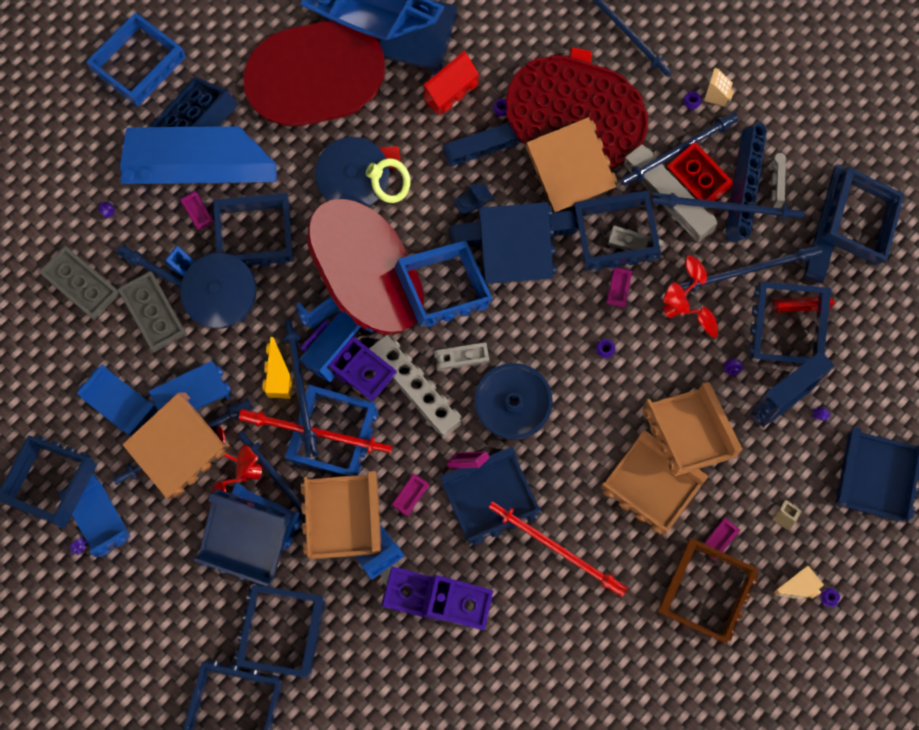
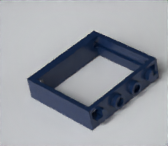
M850 167L843 169L837 174L820 239L874 265L887 261L888 255H890L891 244L895 238L894 232L899 222V213L903 207L904 194ZM851 185L887 202L875 251L838 234Z
M649 190L574 203L586 271H599L601 268L607 267L613 269L620 265H636L639 262H652V260L660 259L661 249ZM645 206L653 247L590 257L583 216Z
M288 193L214 200L216 253H223L221 213L283 208L286 250L233 256L240 259L249 268L254 265L266 267L275 263L285 265L286 262H294L291 207Z
M758 282V286L755 285L754 291L756 305L752 307V316H755L754 324H751L750 335H753L752 343H749L748 347L751 358L806 363L811 359L760 353L767 288L819 293L812 357L820 351L825 354L831 288Z
M820 351L765 393L751 412L754 422L757 421L763 428L813 391L834 368V364Z
M28 435L0 488V502L65 529L97 463L91 460L92 456L84 452L77 454V450L66 446L64 449L62 448L63 445L55 441L48 443V439L42 436L35 438ZM41 449L80 463L55 514L15 499Z
M253 584L252 589H249L247 593L248 609H245L243 612L242 621H245L244 628L240 629L238 641L241 642L240 648L236 650L234 655L236 666L311 679L326 598L319 595ZM259 593L315 602L301 670L245 661Z
M208 660V663L202 662L183 730H194L210 671L275 686L264 730H272L284 682L279 680V676L269 673L267 677L259 675L260 671L252 669L243 672L239 671L240 667L228 664V667L225 668L221 667L220 662Z

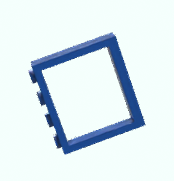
M135 12L101 45V48L95 54L91 55L87 64L93 73L138 107L186 58L182 47ZM140 28L170 52L130 92L104 72L101 67Z
M466 240L398 259L394 267L420 327H431L442 320L447 322L459 315L462 317L467 316L472 311H483L488 308L492 301L491 294ZM460 257L478 300L426 315L407 271Z
M309 385L306 393L309 419L317 396L363 408L368 411L359 438L371 439L373 434L371 426L373 421H377L379 413L375 403ZM300 413L296 424L303 425ZM293 432L285 456L287 462L338 477L359 475L362 465H359L361 457L365 458L367 448L356 446L348 470L299 456L298 453L302 444L301 435L303 433Z

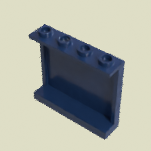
M432 0L444 6V10L436 24L389 40L380 39L379 44L384 58L432 69V75H436L441 71L457 18V5Z
M548 202L479 208L484 281L486 284L554 278L553 274H556V263H552V255H555V246L551 244V237L554 236L553 225L549 223V218H552V207L548 206Z
M853 427L848 431L835 506L902 523L909 521L915 514L913 502L918 496L916 485L917 481H919V445L914 446L862 433L861 428Z
M513 446L490 455V458L479 468H460L440 477L468 545L472 543L474 546L484 542V538L490 535L492 538L497 537L503 533L502 530L510 528L512 530L517 528V526L509 521L503 524L504 518L488 508L492 501L507 511L513 508L512 514L522 521H534L541 514L542 510L538 507L516 459Z
M218 489L210 494L208 500L212 504L200 552L193 561L199 562L203 567L216 568L224 574L236 575L238 579L250 580L260 586H268L275 578L291 514Z

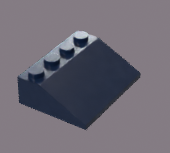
M195 76L150 127H220L238 104L228 90Z

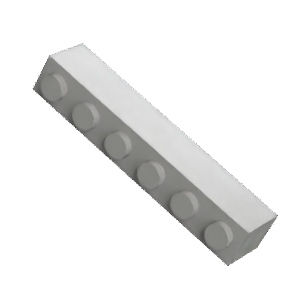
M640 145L625 158L624 166L632 173L633 166L636 165L641 168L656 158L649 148ZM664 163L645 173L644 179L639 181L652 195L654 192L663 194L675 193L678 197L694 199L691 196V192L679 183L677 177L667 171ZM677 204L671 208L669 205H662L698 243L715 230L717 225L716 218L713 214L708 213L704 207Z

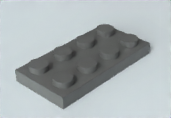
M64 246L39 272L93 320L120 295L116 288L67 246Z
M152 271L118 288L153 353L187 335Z

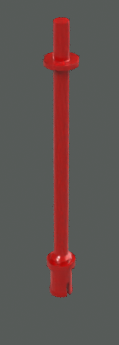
M241 409L239 414V421L253 423L257 427L266 424L304 433L303 425L266 417L264 412L261 411L257 413ZM311 427V430L316 433L317 437L368 448L369 454H372L373 450L386 453L392 452L393 446L375 442V437L373 436L369 441Z
M493 501L488 508L504 518L503 524L507 521L511 522L598 579L602 584L601 587L604 589L608 588L619 595V597L625 594L628 586L614 579L612 574H603L512 514L513 508L507 511Z

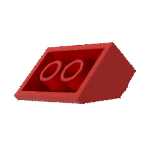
M465 51L424 84V100L439 116L443 112H448L456 101H461L469 90H474L479 83V73Z
M696 142L690 145L667 166L696 199L716 201L733 187V181Z

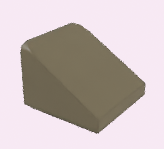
M785 500L773 517V521L790 530L802 511Z

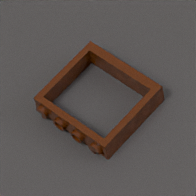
M690 538L657 613L722 644H726L727 641L731 642L735 634L733 627L736 622H740L743 615L741 608L750 599L751 585L755 586L759 575L756 573L758 568ZM694 550L747 573L721 635L668 611Z

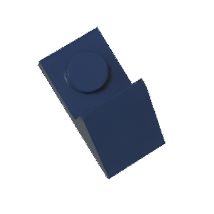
M475 184L469 186L467 193L453 200V204L462 217H465L494 200V197L485 184Z

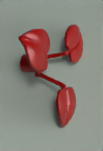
M689 255L685 259V268L688 274L694 278V281L685 290L679 284L672 283L666 290L663 302L667 304L663 306V310L669 318H673L678 314L683 316L685 314L697 313V320L701 327L716 339L718 325L714 314L706 307H702L700 310H689V302L685 294L698 282L703 285L707 281V273L702 263L694 256Z
M218 425L215 434L225 444L224 431ZM243 445L239 450L237 458L227 453L224 455V457L238 463L236 468L237 478L225 480L222 483L217 481L212 492L217 489L226 492L225 486L229 483L246 482L247 479H260L262 467L260 464H254L258 456L252 452L249 446Z

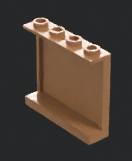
M589 117L525 144L549 206L552 207V213L574 205L575 202L584 201L617 187L615 184L617 183V178L614 172L611 173L609 169V158L603 154V143L600 138H597L595 123L593 120L590 121Z
M710 382L703 383L698 390L653 403L650 399H647L642 408L643 415L650 424L651 433L656 437L659 450L664 454L667 460V467L674 476L736 458L742 451V447Z
M186 392L176 394L123 444L166 498L179 497L185 491L183 488L188 484L192 485L196 482L198 475L202 471L204 473L213 466L212 462L216 458L217 460L222 458L227 453L226 449L230 446L229 444H223L188 402L190 397Z
M643 430L628 453L606 482L603 483L601 489L604 490L603 494L620 502L619 506L624 510H631L635 513V517L639 521L650 524L652 526L651 529L655 533L665 536L709 476L699 469L674 476L667 467V460L664 454L659 450L657 439Z
M376 471L368 472V475L321 479H308L304 477V483H301V494L305 495V502L302 503V514H306V522H303L302 527L303 534H306L307 542L303 543V550L310 560L377 555L382 553Z

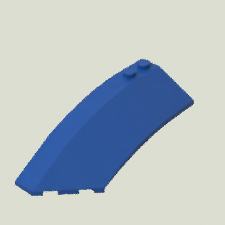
M302 0L300 3L301 6L332 21L383 40H389L436 24L444 10V6L432 0Z
M239 126L126 128L120 163L121 184L277 182L276 162L269 158L263 149Z

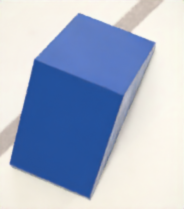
M177 245L165 258L169 269L182 278L188 268L195 262Z

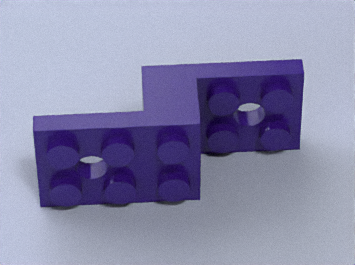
M325 320L301 347L304 353L330 324ZM354 336L327 366L335 378L344 385L348 382L372 402L397 374V370ZM368 370L374 371V378H365V372Z
M392 566L390 567L381 607L438 622L448 621L484 631L494 590L439 575L430 577ZM403 586L410 588L411 594L409 597H404L401 594ZM466 600L473 602L474 608L472 611L465 609L464 603Z

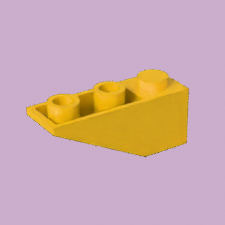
M271 337L270 343H267L266 354L269 355L268 361H265L264 366L267 378L263 380V391H265L268 398L291 399L292 378L274 337Z

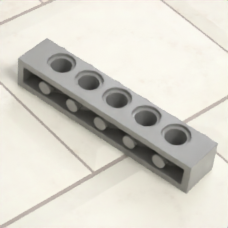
M386 335L369 349L397 370V374L392 380L442 439H444L461 425V415L455 408L452 410L447 405L449 402L443 394L439 395L435 391L437 388L431 380L427 381L423 377L425 374L419 366L415 367L411 363L412 358L407 352L403 353L399 349L400 345L396 339H391ZM391 354L397 355V358L393 361L387 359ZM403 368L410 370L406 375L400 374L399 371ZM415 382L422 384L419 389L411 387ZM427 396L434 398L432 403H425L423 400ZM442 410L446 412V416L439 418L436 416V413Z

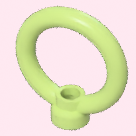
M384 159L377 165L371 163L366 170V176L371 178L372 188L381 200L388 203H396L407 195L410 188V176L406 167L398 160ZM387 166L397 168L403 178L401 191L393 196L385 194L379 185V178L383 173L382 169Z

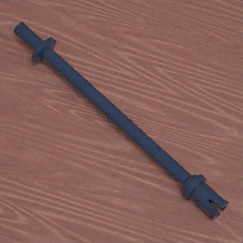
M592 0L652 61L650 65L652 69L657 67L666 77L672 74V71L662 62L664 59L662 55L657 57L602 0Z
M732 111L725 117L716 119L713 126L641 168L636 165L633 166L632 173L620 179L621 184L626 185L635 179L642 181L645 173L683 152L694 142L698 143L717 131H726L727 127L739 121L738 117L733 119L738 115Z
M654 192L652 204L669 205L671 208L678 204L781 216V221H785V217L804 218L805 211L787 209V204H783L782 208L682 198L675 195V193L663 194Z
M123 244L118 247L117 250L120 252L116 251V255L128 260L131 265L139 264L181 288V279L143 259L140 252H134ZM247 316L241 322L244 323L247 319Z
M820 244L805 249L801 247L798 248L796 253L708 276L706 283L703 285L796 260L803 263L807 259L822 256V249ZM690 276L689 282L679 285L685 290L693 283L694 278ZM698 282V283L692 288L693 293L696 292V287L703 286V285Z
M286 320L284 322L286 335L282 339L284 343L289 345L304 433L301 435V441L304 442L306 457L311 458V451L312 457L318 455L315 441L317 435L311 430L296 342L299 341L300 337L299 334L294 333L292 321Z
M246 398L235 406L231 405L227 413L209 422L208 426L213 430L230 419H239L241 409L249 411L254 409L250 400ZM127 464L128 470L114 477L113 481L118 485L131 476L136 480L138 479L137 473L143 469L139 464L133 467L131 464Z
M244 431L241 432L238 438L258 456L257 461L302 514L303 502L259 451L260 443L254 444Z

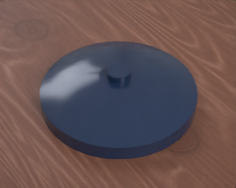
M345 137L338 139L324 149L317 161L315 171L317 186L327 201L346 199L371 207L380 198L375 194L371 178L366 176V170L371 163L377 165L386 157L374 143L364 138ZM389 166L382 169L383 173L379 178V185L384 193L389 183Z
M213 253L199 258L188 268L183 277L180 292L184 309L194 321L208 328L224 329L236 325L249 314L254 305L257 290L253 273L244 262L230 254Z
M519 363L503 364L490 370L480 381L475 394V409L482 425L495 436L508 440L525 439L540 431L547 423L553 405L552 392L546 379L534 368Z

